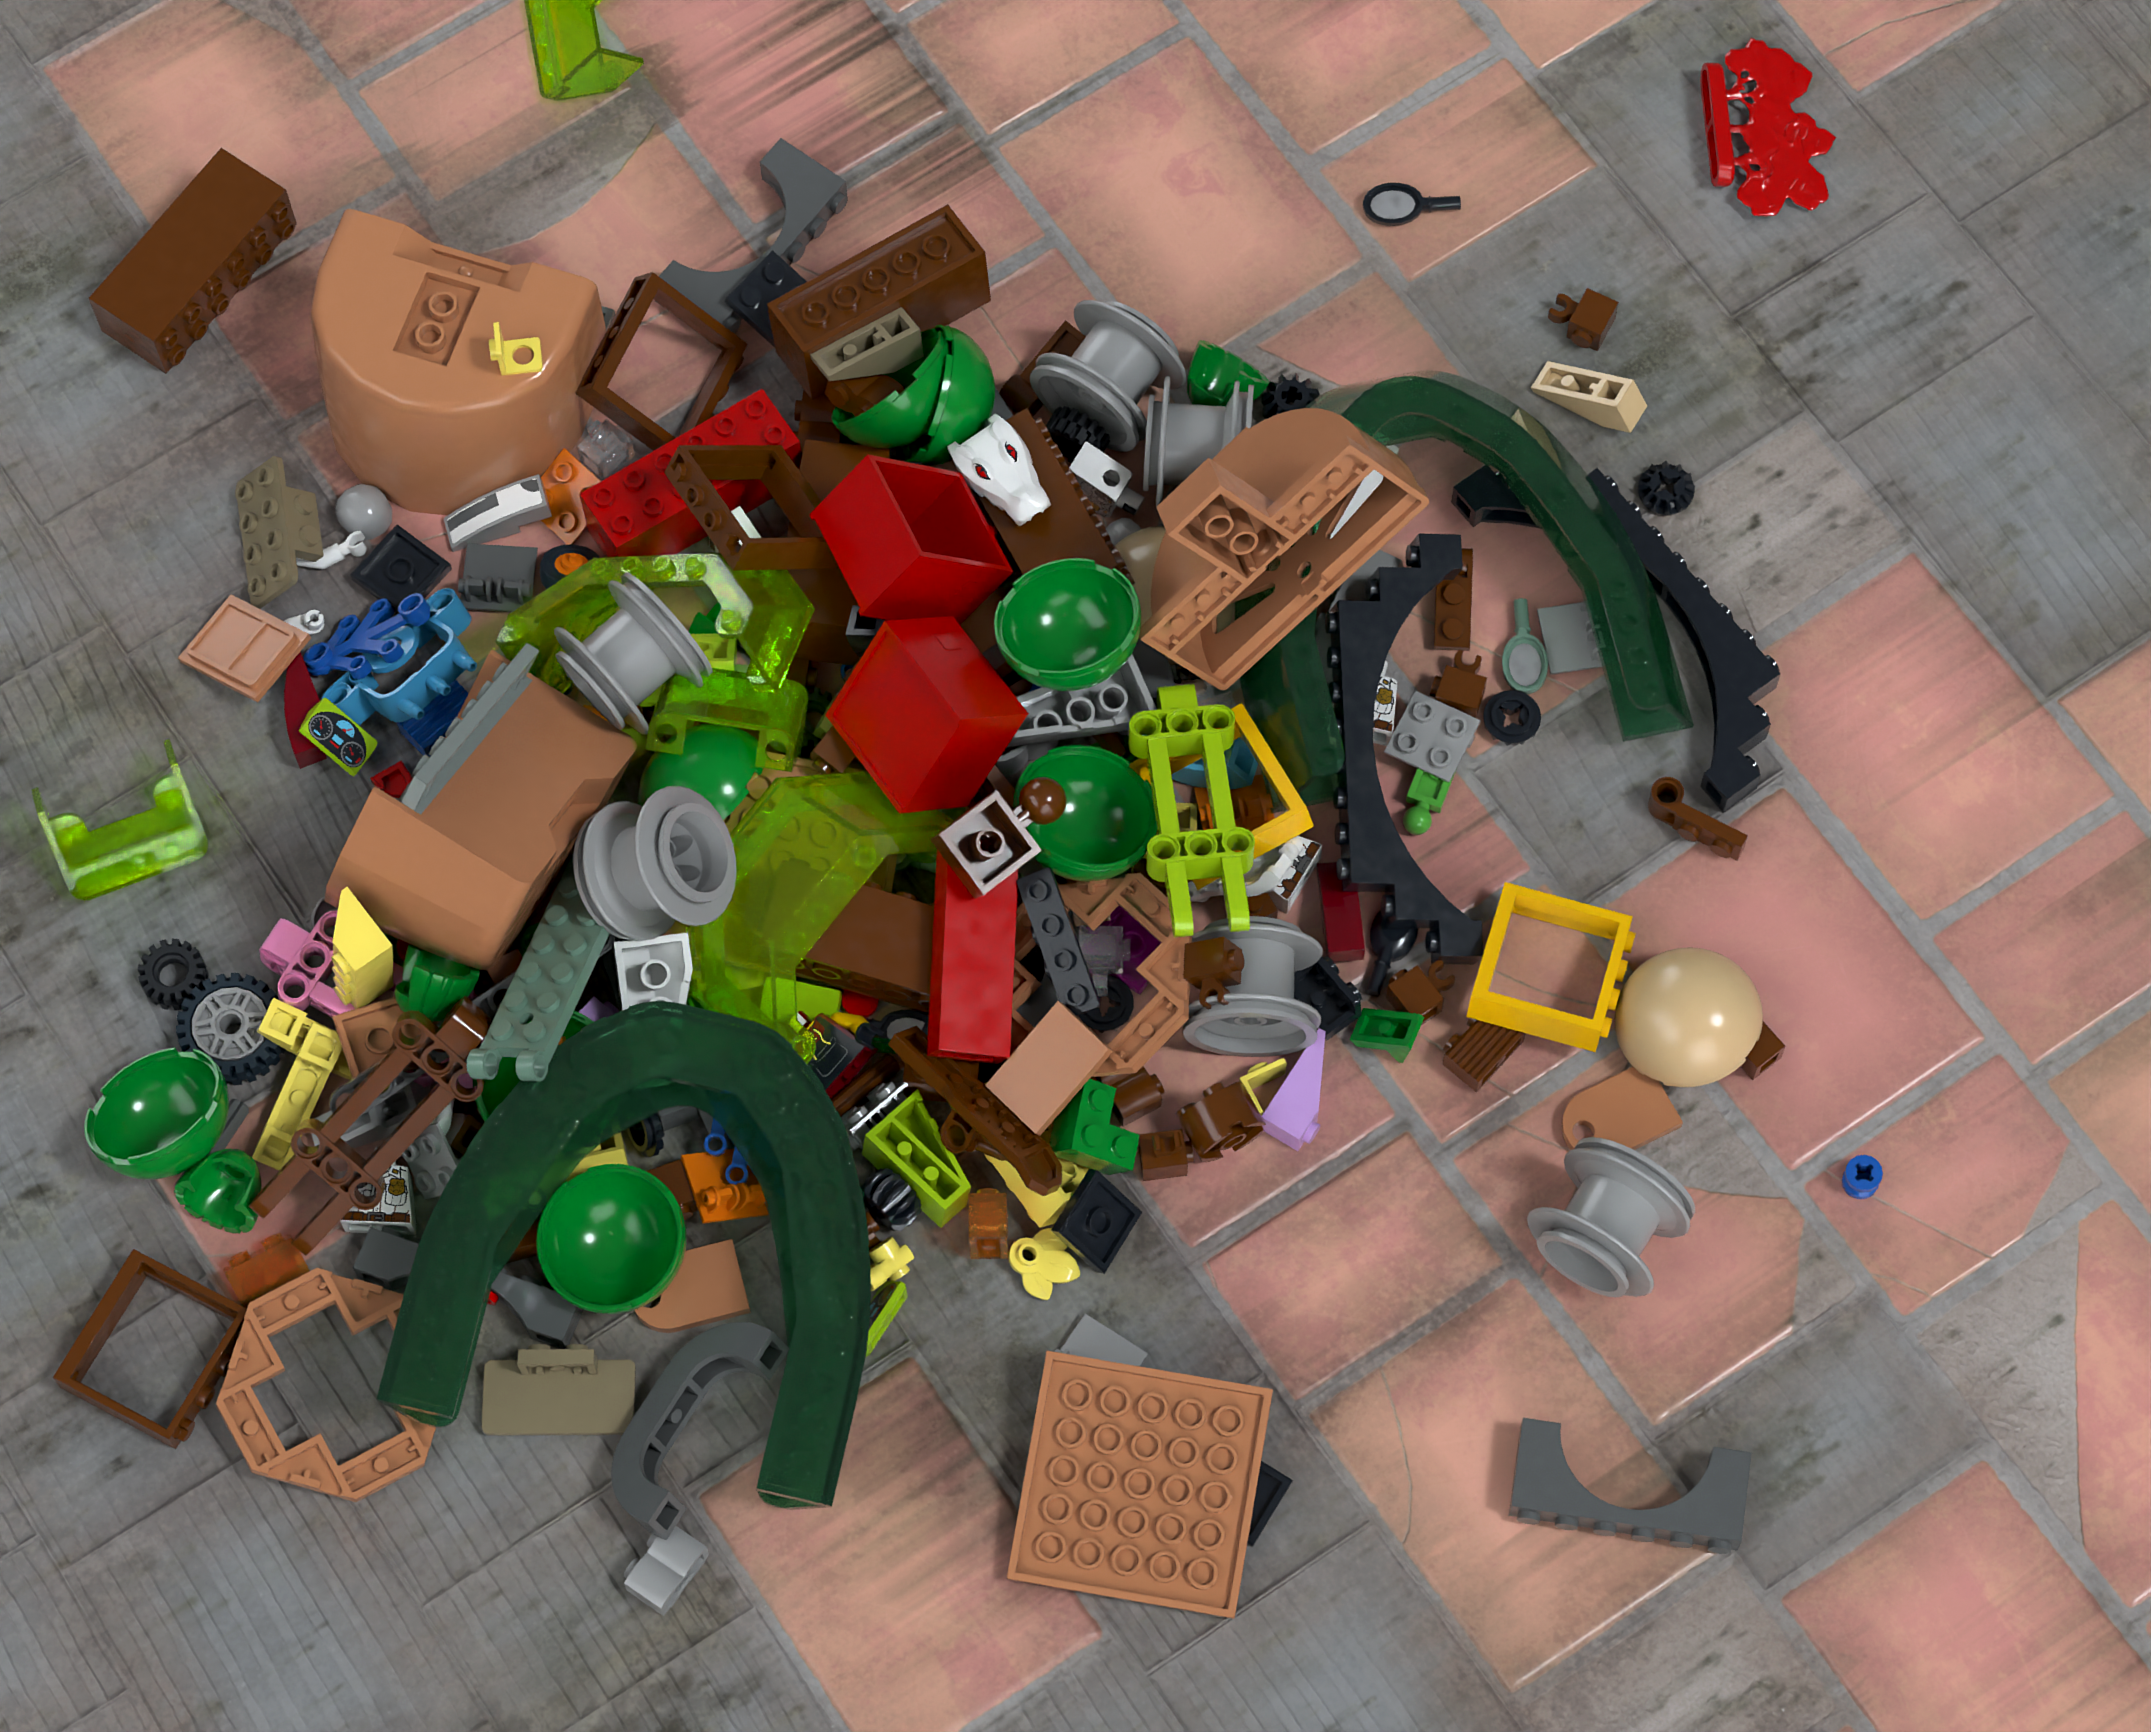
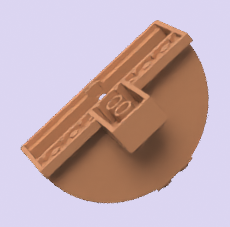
M1319 408L1295 409L1274 415L1251 428H1244L1212 460L1207 458L1156 507L1166 532L1160 544L1153 571L1151 586L1152 616L1141 626L1140 640L1217 689H1228L1429 504L1425 490L1417 484L1409 467L1397 454L1343 416L1332 411ZM1373 470L1383 475V480L1330 539L1331 534L1363 479ZM1321 519L1317 532L1312 535L1313 525ZM1275 558L1280 559V565L1276 570L1265 571L1267 569L1266 566ZM1311 565L1309 574L1302 578L1304 569ZM1275 587L1271 595L1217 634V614L1227 605Z

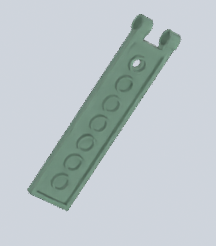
M574 852L488 1029L487 1035L480 1048L472 1049L468 1055L467 1072L472 1079H494L498 1073L502 1057H517L516 1073L522 1081L540 1082L547 1075L548 1065L610 934L603 926L597 924L581 899L574 875Z

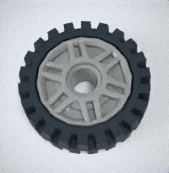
M231 973V977L226 978L224 974L216 975L217 980L211 982L208 978L202 982L203 987L200 990L195 987L190 992L192 997L190 1000L185 998L181 1004L183 1011H178L176 1034L182 1052H193V1049H197L210 1056L221 1070L226 1085L228 1081H231L233 1085H242V1080L245 1079L249 1083L256 1081L257 1074L261 1073L265 1076L270 1072L269 1066L271 1064L276 1066L279 1063V1054L285 1053L284 1048L257 1032L272 999L276 998L279 1000V998L262 980L258 982L251 975L246 974L245 978H243L240 973ZM232 1024L241 1025L236 1033L225 1034L228 1026Z

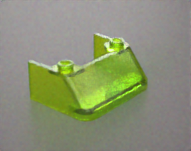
M524 0L538 85L542 97L561 101L613 92L644 64L641 57L601 48L594 8L602 0Z
M170 739L163 741L173 773L161 777L153 786L152 793L157 807L88 832L84 820L75 813L67 812L50 817L39 788L31 789L41 825L69 892L75 898L80 900L97 898L197 861L206 854L208 839Z

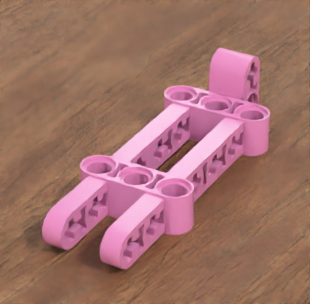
M338 911L325 913L310 933L294 923L280 918L259 949L262 963L281 976L278 982L279 1000L301 1011L311 1005L333 1018L332 1016L354 1010L355 1008L351 1003L344 1005L334 989L324 984L333 971L332 967L334 966L331 959L333 956V938L326 935L325 931L336 924ZM313 955L321 956L325 960L317 968H311L305 964V961ZM393 962L394 986L390 988L393 992H395L397 984L402 982L403 967ZM293 985L301 986L305 990L298 998L288 997L285 991ZM473 990L468 996L469 1000H472L476 997V994ZM449 1058L442 1061L441 1064L449 1061ZM424 1073L413 1082L427 1087L435 1080L427 1073ZM462 1074L458 1077L461 1086L473 1088V1079L469 1074Z

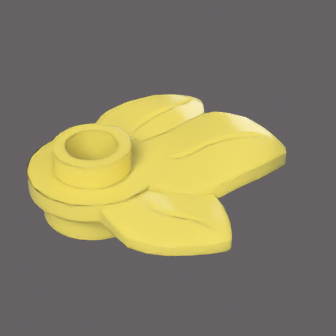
M1052 1228L1040 1230L1033 1238L1025 1237L1016 1240L1008 1251L1009 1263L1017 1273L1021 1274L1025 1290L1032 1296L1042 1300L1050 1298L1053 1283H1068L1080 1276L1076 1260L1065 1251L1067 1245L1051 1231ZM1029 1250L1033 1254V1261L1025 1260L1022 1251Z

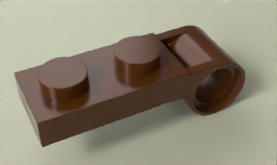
M1065 320L1020 375H1013L1003 385L999 394L1006 405L1015 413L1028 408L1033 417L1044 405L1035 394L1030 383V374L1036 367L1037 358L1044 353H1058L1072 357L1086 336Z
M1462 548L1463 569L1454 580H1443L1436 586L1434 649L1470 650L1473 548Z
M1662 777L1654 782L1648 801V809L1653 817L1672 826L1682 838L1691 842L1699 841L1709 846L1716 855L1723 858L1731 857L1738 861L1744 850L1748 835L1682 803L1684 788L1677 779ZM1667 794L1674 799V802L1664 803L1657 796Z

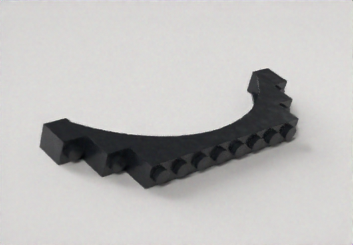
M1486 463L1453 487L1451 503L1472 527H1475L1480 522L1509 523L1539 528L1567 536L1589 545L1619 562L1638 576L1664 601L1682 625L1696 650L1706 676L1712 701L1714 722L1713 756L1710 769L1704 772L1700 787L1723 813L1756 790L1761 777L1760 769L1750 756H1744V754L1767 738L1771 725L1769 716L1761 706H1755L1754 704L1777 688L1781 674L1779 667L1771 656L1764 655L1759 650L1752 634L1746 629H1741L1735 623L1728 607L1723 603L1718 604L1710 595L1707 584L1701 578H1695L1687 569L1684 558L1678 552H1672L1664 543L1661 532L1656 527H1650L1645 522L1637 505L1632 501H1627L1620 494L1618 485L1613 478L1608 475L1604 476L1596 468L1564 491L1560 479L1553 473L1549 474L1543 466H1540L1509 488L1504 476L1498 471L1494 472Z
M1419 533L1406 548L1405 558L1407 567H1378L1371 577L1367 579L1365 594L1366 599L1371 601L1338 600L1330 611L1326 613L1325 617L1326 633L1331 634V647H1328L1327 667L1332 668L1333 682H1330L1328 688L1329 702L1334 703V717L1330 721V736L1336 741V752H1333L1331 766L1333 774H1337L1338 784L1333 793L1334 808L1339 809V823L1335 826V842L1341 848V858L1337 861L1336 873L1338 880H1342L1343 892H1385V895L1381 898V914L1383 917H1386L1387 928H1429L1425 937V948L1427 953H1431V964L1442 960L1444 964L1474 965L1483 957L1482 920H1471L1449 902L1428 880L1411 857L1394 826L1385 804L1377 775L1374 753V706L1379 679L1392 643L1400 627L1416 604L1443 580H1454L1463 569L1461 535Z

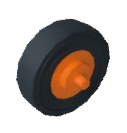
M571 544L554 547L546 552L541 560V583L548 591L560 597L582 598L591 595L600 588L604 578L602 559L596 552L584 546Z

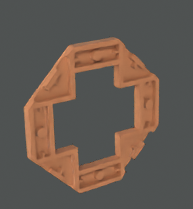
M1141 873L1125 874L1124 878L1100 881H1077L1065 884L1057 882L1067 912L1071 910L1092 931L1120 905L1161 943L1136 968L1138 973L1158 993L1108 1044L1113 1052L1091 1077L1137 1073L1189 1018L1190 983L1183 978L1185 944L1192 942V936H1173L1168 897ZM1024 902L1016 911L1010 1056L1034 1029L1016 1010L1042 985L1019 963L1036 945L1030 929L1032 924Z
M315 1268L249 1302L216 1407L252 1473L358 1502L425 1466L456 1361L420 1297L407 1293H397L383 1289V1286L355 1278L353 1280L334 1275L331 1271ZM333 1304L338 1308L352 1336L387 1319L421 1380L388 1397V1401L405 1431L340 1466L337 1465L321 1434L286 1451L252 1388L285 1371L269 1338Z

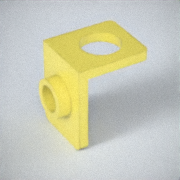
M499 322L493 323L495 339H489L491 361L498 360L502 376L540 372L543 370L541 344L538 337L503 341ZM526 347L534 353L532 361L523 365L516 363L513 360L514 352L519 348Z
M1284 1058L1270 1064L1267 1062L1256 1064L1248 1070L1247 1075L1239 1078V1081L1246 1087L1261 1116L1264 1112L1252 1089L1283 1076L1286 1073L1287 1065Z

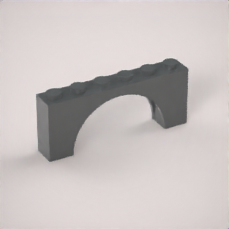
M782 138L777 141L760 161L762 180L775 190L786 210L782 230L771 248L750 264L734 270L720 272L701 271L689 268L673 260L659 275L661 279L734 334L739 329L743 318L725 303L726 297L772 250L788 265L799 261L805 252L806 245L813 238L816 239L823 233L827 221L834 213L839 214L848 201L847 186L844 179Z
M1529 1418L1522 1419L1509 1516L1517 1517L1518 1522L1532 1525L1539 1524L1540 1521L1553 1522L1555 1527L1563 1530H1577L1578 1526L1592 1528L1595 1534L1602 1536H1615L1616 1532L1631 1534L1632 1539L1641 1542H1653L1654 1538L1670 1540V1545L1679 1548H1691L1693 1544L1708 1546L1709 1551L1718 1554H1729L1731 1550H1738L1742 1541L1752 1452L1713 1447L1705 1474L1685 1496L1659 1508L1645 1510L1626 1509L1599 1499L1576 1479L1563 1453L1560 1434L1561 1423Z

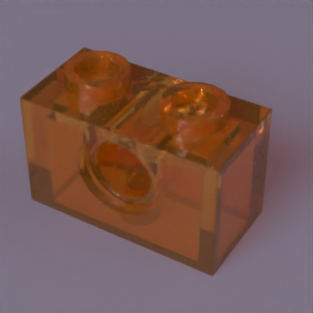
M992 1188L980 1189L977 1193H969V1246L971 1259H1008L1007 1193H999V1190Z

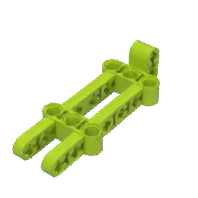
M1194 684L1157 687V710L1138 712L1129 721V750L1134 756L1140 759H1147L1158 830V835L1152 837L1147 844V873L1152 879L1158 882H1165L1174 937L1193 936L1194 934L1187 880L1221 877L1230 932L1249 931V907L1243 874L1250 871L1253 866L1255 838L1248 829L1236 827L1224 756V751L1228 750L1234 743V712L1225 705L1198 706ZM1202 754L1213 829L1180 832L1169 757Z

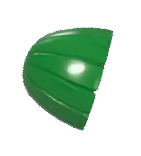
M1200 340L1196 345L1187 379V393L1192 404L1226 407L1234 393V382L1236 380L1240 382L1239 391L1248 392V385H1254L1253 401L1267 388L1270 382L1266 376L1248 362L1243 361L1242 358L1230 351L1225 352L1222 347L1204 340Z
M410 944L405 955L402 982L398 983L395 988L396 1002L403 1012L419 1011L432 1022L441 1021L464 995L468 998L478 981L480 971Z
M222 1149L209 1154L191 1167L179 1179L174 1188L175 1197L180 1205H185L184 1209L196 1218L202 1217V1222L208 1221L212 1227L220 1230L224 1227V1230L230 1233H240L241 1231L247 1233L256 1224L258 1214L249 1207V1204L262 1190L261 1177L255 1160L242 1150Z

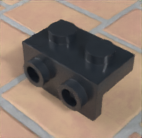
M1327 955L1324 958L1321 956L1320 960L1312 966L1294 973V999L1309 1004L1321 1015V1024L1317 1030L1320 1028L1325 1031L1326 1041L1362 1016L1360 1002L1362 996L1354 984L1351 982L1346 984L1340 978L1338 967Z

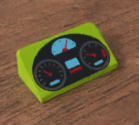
M323 698L309 710L299 729L301 734L353 777L359 772L378 744L376 739L327 698Z
M886 1281L880 1286L845 1339L846 1345L866 1357L871 1354L907 1299L906 1284L901 1281Z

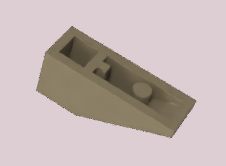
M900 307L810 354V357L828 381L894 373L923 358L924 353L920 328L906 311Z

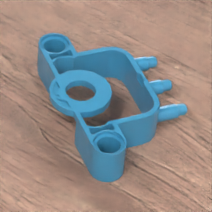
M443 588L426 600L430 606V618L423 625L413 626L407 623L376 639L383 641L396 639L400 641V646L404 650L400 659L393 663H386L378 654H362L371 664V672L377 674L388 673L408 662L415 654L417 647L420 649L437 634L446 644L418 672L412 674L394 691L380 694L374 691L379 684L371 673L363 679L356 680L347 671L326 690L322 699L327 698L358 725H361L375 711L393 722H404L411 718L422 719L424 717V710H422L439 694L447 696L451 691L449 685L465 670L473 672L477 668V663L470 657L458 639V636L470 625L471 615L455 591L450 588Z

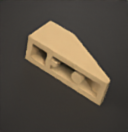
M1547 361L1531 386L1534 393L1602 427L1628 433L1632 432L1647 408V404L1633 379Z

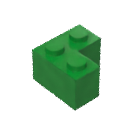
M1089 1079L1054 1119L1049 1145L1056 1157L1089 1169L1098 1170L1106 1175L1133 1171L1140 1135L1109 1124L1116 1088Z

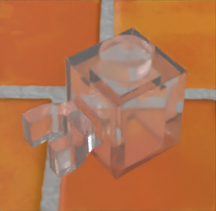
M605 419L602 423L596 420L587 428L589 435L577 446L580 462L602 481L618 472L635 456L632 435L619 425L615 426L608 419Z
M1079 926L1078 942L1089 972L1093 973V983L1098 996H1108V974H1123L1124 961H1131V939H1124L1123 926H1098L1094 931L1088 926Z

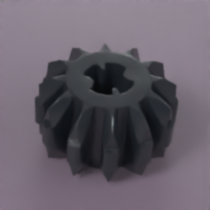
M1297 373L1292 376V380H1287L1281 374L1278 378V383L1270 381L1267 386V392L1262 395L1261 403L1265 406L1262 413L1264 419L1295 409H1321V403L1318 401L1320 396L1318 388H1311L1312 382L1310 378L1299 382Z
M880 1168L875 1174L872 1173L859 1188L861 1200L866 1204V1208L871 1211L873 1217L877 1218L882 1225L887 1226L892 1231H902L906 1226L909 1227L922 1212L921 1200L916 1196V1192L911 1189L908 1182H905L899 1174H895L891 1169Z

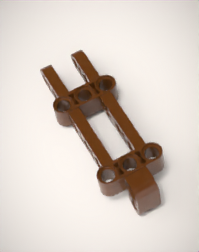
M465 995L449 1010L439 1027L419 1011L411 1010L401 1014L396 1021L392 1033L395 1047L324 1123L317 1119H307L298 1125L291 1140V1148L294 1155L255 1196L249 1207L263 1219L310 1169L320 1176L337 1192L292 1240L291 1244L305 1256L318 1245L353 1206L360 1210H370L376 1207L385 1191L386 1183L383 1174L454 1098L469 1102L477 1099L482 1093L486 1079H477V1086L465 1088L459 1083L458 1077L462 1074H468V1055L487 1035L493 1020ZM408 1023L414 1024L420 1029L421 1035L414 1039L408 1038L402 1033L401 1027ZM437 1048L443 1049L449 1055V1061L442 1064L436 1063L431 1059L429 1052ZM411 1061H414L438 1083L365 1160L340 1137ZM307 1132L313 1133L318 1137L320 1144L314 1147L307 1146L301 1141L300 1135ZM335 1157L342 1158L346 1161L348 1169L341 1172L336 1171L330 1166L329 1160ZM363 1182L371 1183L376 1188L377 1193L372 1196H365L359 1192L357 1185Z

